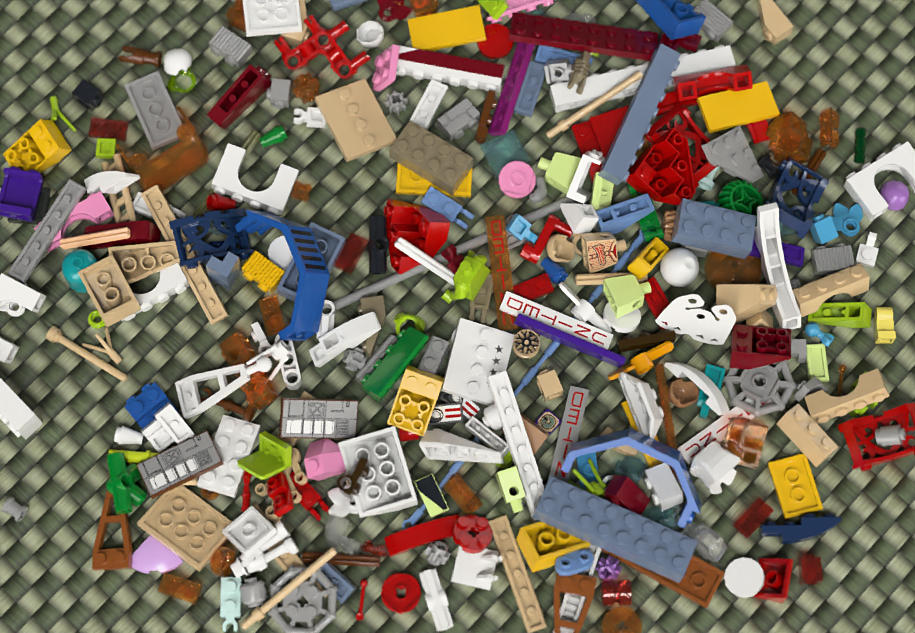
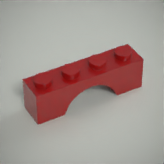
M746 64L673 77L674 94L679 102L697 99L701 94L713 90L737 92L753 89L752 73Z

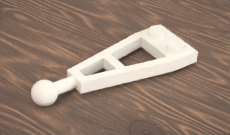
M263 356L257 360L256 364L249 367L245 364L191 375L175 382L183 418L189 419L206 411L251 380L250 374L257 371H269L272 366L271 360ZM240 372L241 376L228 385L226 375ZM218 378L220 391L201 403L196 382Z

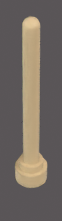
M52 326L47 332L46 339L50 342H59L119 380H127L126 374L64 337L59 328Z

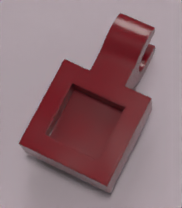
M451 244L441 254L448 260L449 264H447V267L455 275L464 257L461 254L457 256V249Z

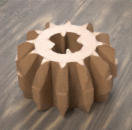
M671 209L664 212L662 230L665 241L672 242L676 210Z

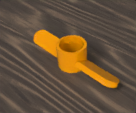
M666 341L647 352L635 356L630 360L629 364L610 373L608 379L614 380L619 377L620 373H627L633 369L637 375L646 373L654 367L653 360L674 348L673 343Z

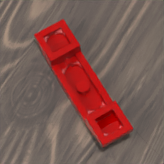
M460 515L432 520L385 537L384 540L389 556L393 557L408 552L410 549L441 539L453 538L452 531Z

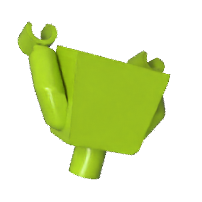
M468 250L467 256L461 262L453 278L455 291H450L447 288L441 298L448 304L452 300L464 298L474 301L491 272L485 266L487 262L486 257Z

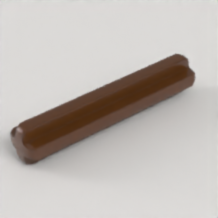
M821 148L817 149L807 167L816 171L825 158L826 151ZM807 173L806 179H811L813 176ZM797 188L792 189V191H791V193H792L793 195H795L796 197H797Z

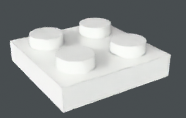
M251 506L223 529L222 533L248 558L276 534L277 531Z

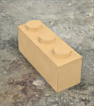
M799 404L790 409L777 422L780 429L815 467L823 463L838 448L834 441Z

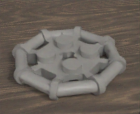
M787 360L773 363L776 365L775 367L765 365L750 370L743 369L744 371L740 377L735 376L739 369L730 368L727 375L723 378V383L726 385L731 400L730 404L733 407L737 406L755 415L757 418L760 415L771 412L783 411L793 390L797 387L792 378ZM782 371L785 381H780L778 372ZM760 379H763L764 385L757 386L756 382L754 381H759ZM734 384L740 385L741 393H739L738 395L736 393ZM779 388H783L785 390L781 398L779 399V397L776 396V393L778 392ZM746 397L756 402L755 407L742 400ZM769 400H772L774 403L771 405L760 407L761 403H766Z
M289 566V569L278 580L270 584V599L283 589L282 586L291 577L295 579L308 567ZM319 568L311 575L310 582L303 581L283 598V607L278 608L277 603L269 610L268 615L276 621L285 633H319L337 617L336 598L337 591H339L338 587H335L321 571V568ZM319 580L327 590L323 592L319 590L315 584L316 581ZM329 595L328 610L324 609V596ZM302 596H305V599L308 600V604H305L304 607H301L299 599ZM285 611L286 615L292 619L291 622L288 624L279 613ZM321 613L325 615L316 625L314 624L313 620L317 615ZM297 621L307 622L308 628H297Z

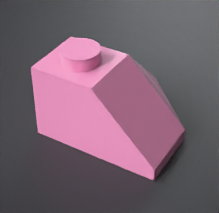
M321 439L309 444L304 458L308 479L320 481L346 472L339 445L334 443V441Z

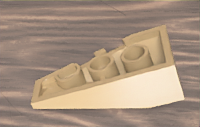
M175 241L108 247L109 256L113 255L128 284H132L180 262Z

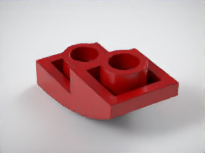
M280 472L267 481V496L273 499V510L277 517H281L294 508L289 484L284 473Z

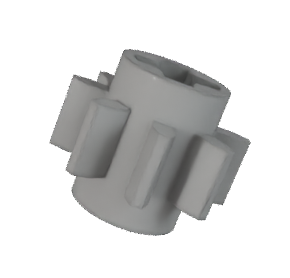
M394 90L393 94H387L388 101L385 102V107H390L389 113L395 112L399 115L402 110L406 111L404 104L408 103V98H404V92L396 93Z
M358 347L352 350L348 349L343 357V362L347 364L345 368L353 372L357 368L362 369L367 359L363 355L364 350Z
M441 541L431 542L424 553L428 555L427 561L434 566L445 565L451 553L447 552L448 546Z

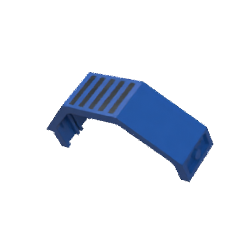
M245 209L248 216L243 217L235 225L237 232L246 230L247 233L252 234L258 231L259 235H262L272 227H275L284 234L299 271V281L291 323L278 334L281 340L306 341L319 331L330 276L311 228L269 212Z

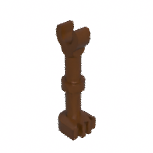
M204 388L203 391L209 394L208 398L214 395L210 389ZM200 397L201 402H203V401L206 400V399ZM222 399L216 403V405L223 407L228 412L233 411L243 415V420L251 422L257 412L256 405L251 403L246 408L234 404V401L231 400L226 401Z

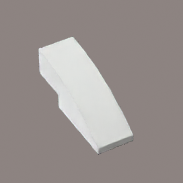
M105 171L94 174L84 179L87 193L89 194L98 193L99 191H101L102 195L104 193L117 194L140 179V176L120 171Z

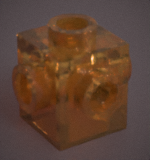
M310 73L301 74L293 81L294 88L292 91L297 99L300 98L303 105L319 96L318 88L320 84L316 77L312 78Z

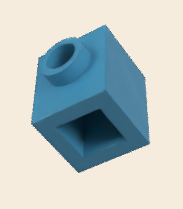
M819 213L813 216V224L810 227V231L815 243L824 244L839 237L830 215Z

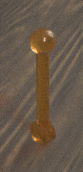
M840 365L838 369L840 378L837 397H841L843 377L847 370L845 365Z

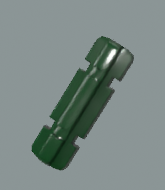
M857 128L855 131L854 162L856 164H863L865 161V128Z

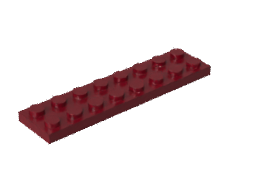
M512 12L509 41L650 61L657 48L658 33Z

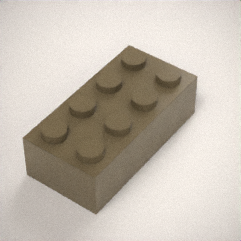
M411 120L389 149L391 159L452 196L473 167V158Z

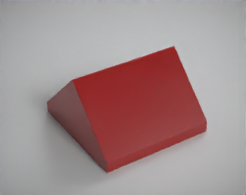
M759 558L758 564L764 571L765 580L762 589L752 597L783 604L788 595L793 560Z

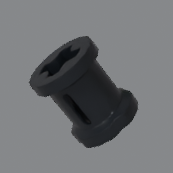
M767 154L758 162V165L768 174L769 179L773 178L780 171L778 169L779 166L771 159L770 154Z

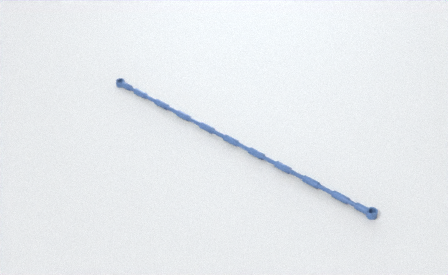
M641 230L631 244L630 249L624 252L610 273L620 271L631 257L632 252L637 250L644 239ZM598 285L587 302L591 304L594 299L600 296L603 292V285ZM552 341L544 351L541 359L534 367H531L520 381V385L513 392L515 397L524 386L528 385L537 374L540 366L553 354L561 343ZM475 437L472 440L474 443L480 444L482 442L477 437ZM455 461L448 470V474L439 483L440 491H442L443 486L452 475L457 473L465 461ZM424 503L420 508H417L409 519L403 522V530L406 529V523H411L413 527L423 515V511L426 509Z

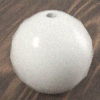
M674 248L669 250L661 259L660 272L668 284L684 287L691 284L697 278L699 262L690 250Z

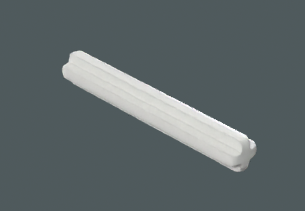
M402 237L396 240L395 247L454 285V274L450 269Z

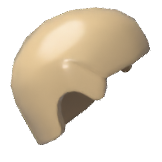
M554 234L547 242V254L554 262H570L574 257L575 245L566 239V235Z

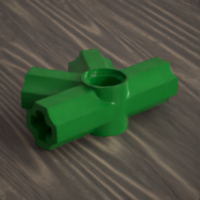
M111 453L107 455L110 478L107 480L106 486L108 491L113 494L116 514L133 512L132 504L135 506L141 505L147 495L140 487L134 484L141 478V475L135 463H131L128 466L125 465L124 453Z

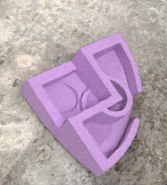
M151 535L132 555V568L149 574L150 571L166 573L183 564L178 555Z

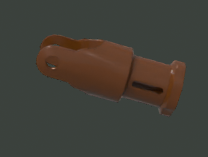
M123 46L122 50L124 52L132 53L133 55L118 57L121 62L138 65L150 64L160 67L162 63L161 51L150 52L147 49Z

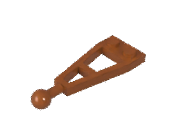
M109 491L106 492L93 547L92 570L132 569L133 547L128 513L110 516L114 498L113 494ZM109 523H121L124 548L102 549Z
M557 573L553 591L554 633H560V627L574 630L573 633H580L594 597L597 578L579 574L561 576ZM560 593L587 598L577 623L560 620Z

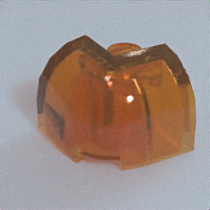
M793 111L776 117L766 131V135L770 137L769 149L775 153L774 159L780 163L783 159H787L788 156L800 163L810 161L812 139L808 136L807 124Z
M731 417L724 437L723 448L741 459L738 463L739 465L757 469L769 426L751 422L750 419L744 417Z

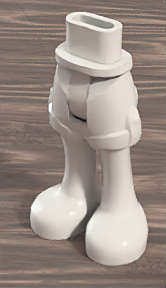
M281 520L275 524L276 534L248 558L241 554L236 558L237 561L230 565L237 578L244 574L248 576L249 573L266 569L268 567L267 563L284 553L296 554L299 552L295 541L290 537L289 531ZM286 539L279 547L266 554L264 553V551L276 543Z

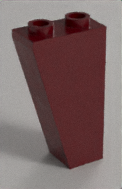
M250 64L207 113V116L219 127L226 130L271 87L272 81L270 78L272 76L260 66L254 67Z

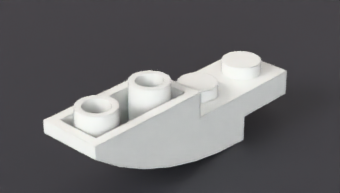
M375 312L352 319L319 338L320 343L309 350L315 367H322L347 348H355L382 329Z

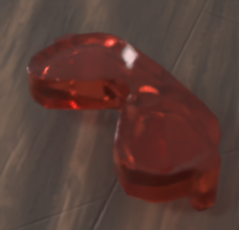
M366 541L361 546V550L364 552L372 553L374 556L388 557L389 552L386 545L374 547L371 541Z

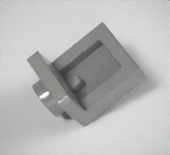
M814 376L808 382L804 380L797 387L799 391L794 397L800 402L805 396L820 390L826 393L828 388Z

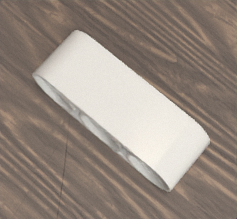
M279 334L275 338V344L281 340ZM287 340L289 341L288 347L291 351L287 356L293 359V362L290 365L283 364L281 371L286 387L290 390H297L302 385V378L293 341ZM291 376L298 378L294 383L288 382V379Z

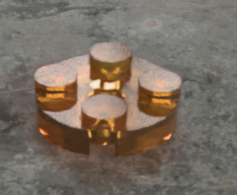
M616 607L610 610L604 616L601 625L602 633H620L619 629L616 628V625H620V622H624V626L627 627V630H624L623 633L642 632L641 620L632 609L627 607Z

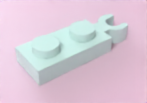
M221 577L220 617L226 618L222 625L224 632H227L229 624L234 625V632L238 631V624L235 618H241V595L239 587L242 585L241 577Z

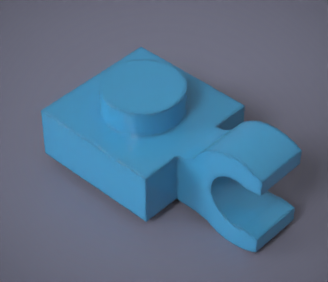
M516 213L505 228L511 235L521 241L524 239L535 243L538 238L529 230L532 225Z

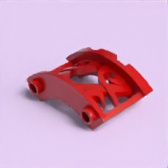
M675 104L674 108L655 122L644 136L652 145L672 129L669 121L679 115L683 124L678 125L675 120L674 127L687 139L694 140L695 158L690 157L691 162H693L695 188L699 186L698 182L717 167L710 164L709 161L706 164L700 161L701 159L704 161L708 160L701 146L711 140L694 123L690 117V111L685 106L681 107ZM666 125L667 130L657 133L659 129Z
M906 403L884 411V416L877 415L873 417V415L854 418L838 425L840 433H844L854 463L852 465L853 470L861 469V472L872 469V466L912 454L915 456V446L908 444L909 440L915 439L912 435H906V440H903L902 444L893 445L889 450L882 449L870 442L875 437V430L878 429V424L890 426L891 421H896L897 425L905 429L906 434L907 432L915 431V403ZM909 414L912 418L914 427H908ZM866 428L872 430V435L868 438L865 437L869 434L865 432ZM861 445L865 446V448L862 451V454H869V458L866 460H863L859 446ZM900 446H902V448L905 449L903 451L897 452ZM875 453L883 457L875 458Z

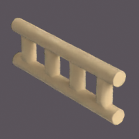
M119 153L113 155L114 163L109 165V162L101 163L103 172L115 170L125 172L121 154ZM128 186L122 190L123 196L117 199L116 194L108 193L116 223L137 221ZM125 204L127 213L122 216L120 206Z

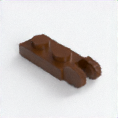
M489 90L475 135V142L478 144L485 143L489 130L486 126L490 127L493 117L489 115L490 110H495L497 99L494 98L495 91Z

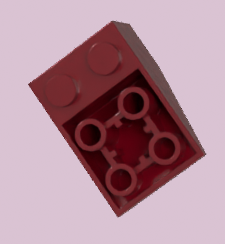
M734 324L731 335L730 368L750 370L791 359V329Z

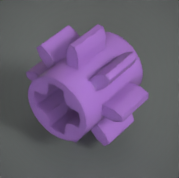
M611 555L606 559L601 557L595 570L599 571V578L601 577L606 581L612 578L616 580L619 575L618 573L622 569L621 566H618L619 560L611 557Z

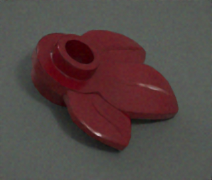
M377 0L380 7L378 15L384 22H391L394 19H406L412 12L410 7L403 6L404 0ZM388 11L390 16H386L384 12Z

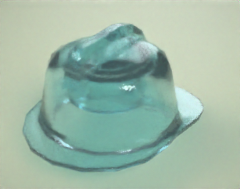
M674 506L661 511L660 507H647L641 516L675 531L679 528L677 523L681 508Z

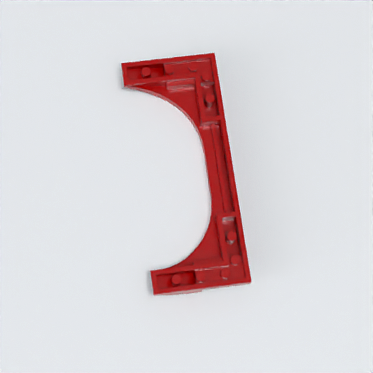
M713 90V91H708V92H705V93L701 94L699 97L706 96V95H710V94H715V93H719V92H723V91H727V90ZM674 91L666 93L663 101L657 105L659 110L656 116L668 113L674 108L675 104L681 107L698 105L697 99L679 102ZM630 105L590 117L589 121L571 126L581 157L584 153L593 149L603 153L602 156L606 158ZM767 119L745 124L754 145L772 139ZM592 162L588 176L592 186L594 174L600 171L602 164L598 165Z

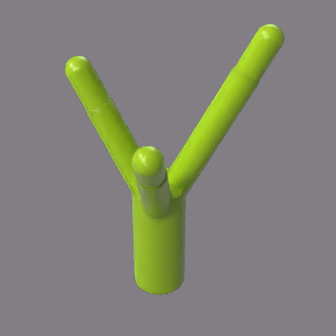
M50 97L52 109L50 121L57 120L58 115L73 132H76V128L59 111L57 97Z

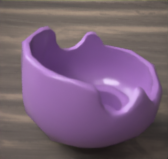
M892 180L882 186L880 195L889 205L887 209L898 211L903 209L908 203L909 190L901 181Z

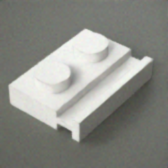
M154 419L141 430L158 453L174 442L157 419Z

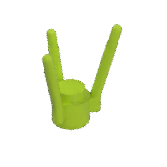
M588 459L587 461L598 483L595 481L589 483L576 469H573V473L584 483L586 490L568 479V483L599 498H603L605 496L603 493L607 486L602 481L592 460Z

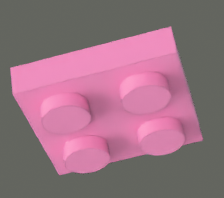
M393 44L376 57V71L372 78L374 83L373 90L380 92L395 81L400 46Z

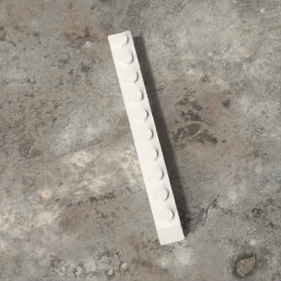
M720 45L711 50L702 49L693 54H681L678 59L680 64L677 70L672 72L671 76L676 77L736 66L730 45L725 47ZM650 61L640 66H627L622 70H609L607 73L600 75L598 73L592 74L587 77L581 95L576 93L578 84H574L571 89L567 88L568 82L563 83L559 81L550 85V96L555 113L587 106L636 72L640 71L644 75ZM641 79L608 101L635 95ZM673 79L668 87L674 86Z

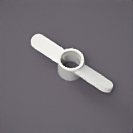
M564 282L558 284L561 290L576 304L571 309V313L579 321L585 323L589 320L594 327L608 333L612 332V329L606 325L605 321L595 312V309L589 302L579 299Z

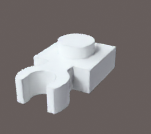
M307 107V112L299 108L294 109V115L300 116V118H294V124L307 122L306 127L325 128L326 121L319 108Z

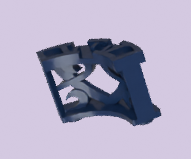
M788 156L787 159L781 161L778 167L780 171L763 205L777 203L779 222L794 229L796 235L803 239L813 224L815 212L812 209L813 204L819 202L829 183V179ZM792 165L802 169L800 180H797V170L793 173V176L789 175V169ZM807 173L816 177L817 180L806 179ZM797 188V198L804 206H793L789 209L782 193ZM803 192H807L808 197H805Z
M229 209L226 212L218 210L206 212L204 217L196 216V218H193L192 215L169 222L176 242L180 267L194 269L199 267L198 264L208 262L211 256L219 260L224 259L228 252L238 256L240 260L248 259L249 255L255 250L251 249L246 230L237 232L235 227L243 217L247 216L246 210ZM221 222H225V223H226V227H225V228H227V229H224V228L221 226ZM210 223H213L219 232L227 234L226 240L219 248H215L201 240L208 233ZM201 226L203 228V232L197 236L196 234L200 231H198L196 227ZM181 230L184 233V235L189 239L185 243H183ZM193 243L194 246L190 249L189 253L196 251L197 256L187 259L185 246ZM236 243L240 245V249L236 247Z

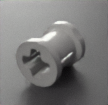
M10 497L4 503L2 512L10 514L15 518V521L20 522L27 514L29 508L20 505L15 501V498Z

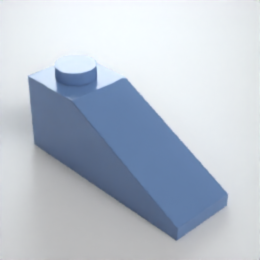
M647 193L596 211L599 217L596 226L599 232H610L613 235L650 214L655 208Z

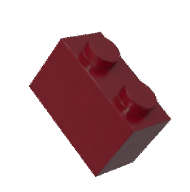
M614 475L603 493L609 499L608 502L640 516L650 502V499L628 476Z

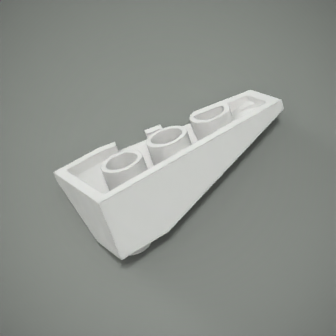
M442 429L426 430L420 440L419 445L426 458L430 460L504 464V459L500 452L448 433Z

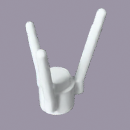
M280 340L271 348L247 361L246 364L254 365L263 356L269 357L272 355L275 360L281 359L269 377V380H272L282 365L289 359L287 355L291 351L288 345Z

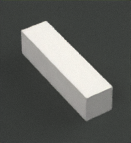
M472 416L465 424L469 432L492 450L500 452L503 458L510 451L505 441Z

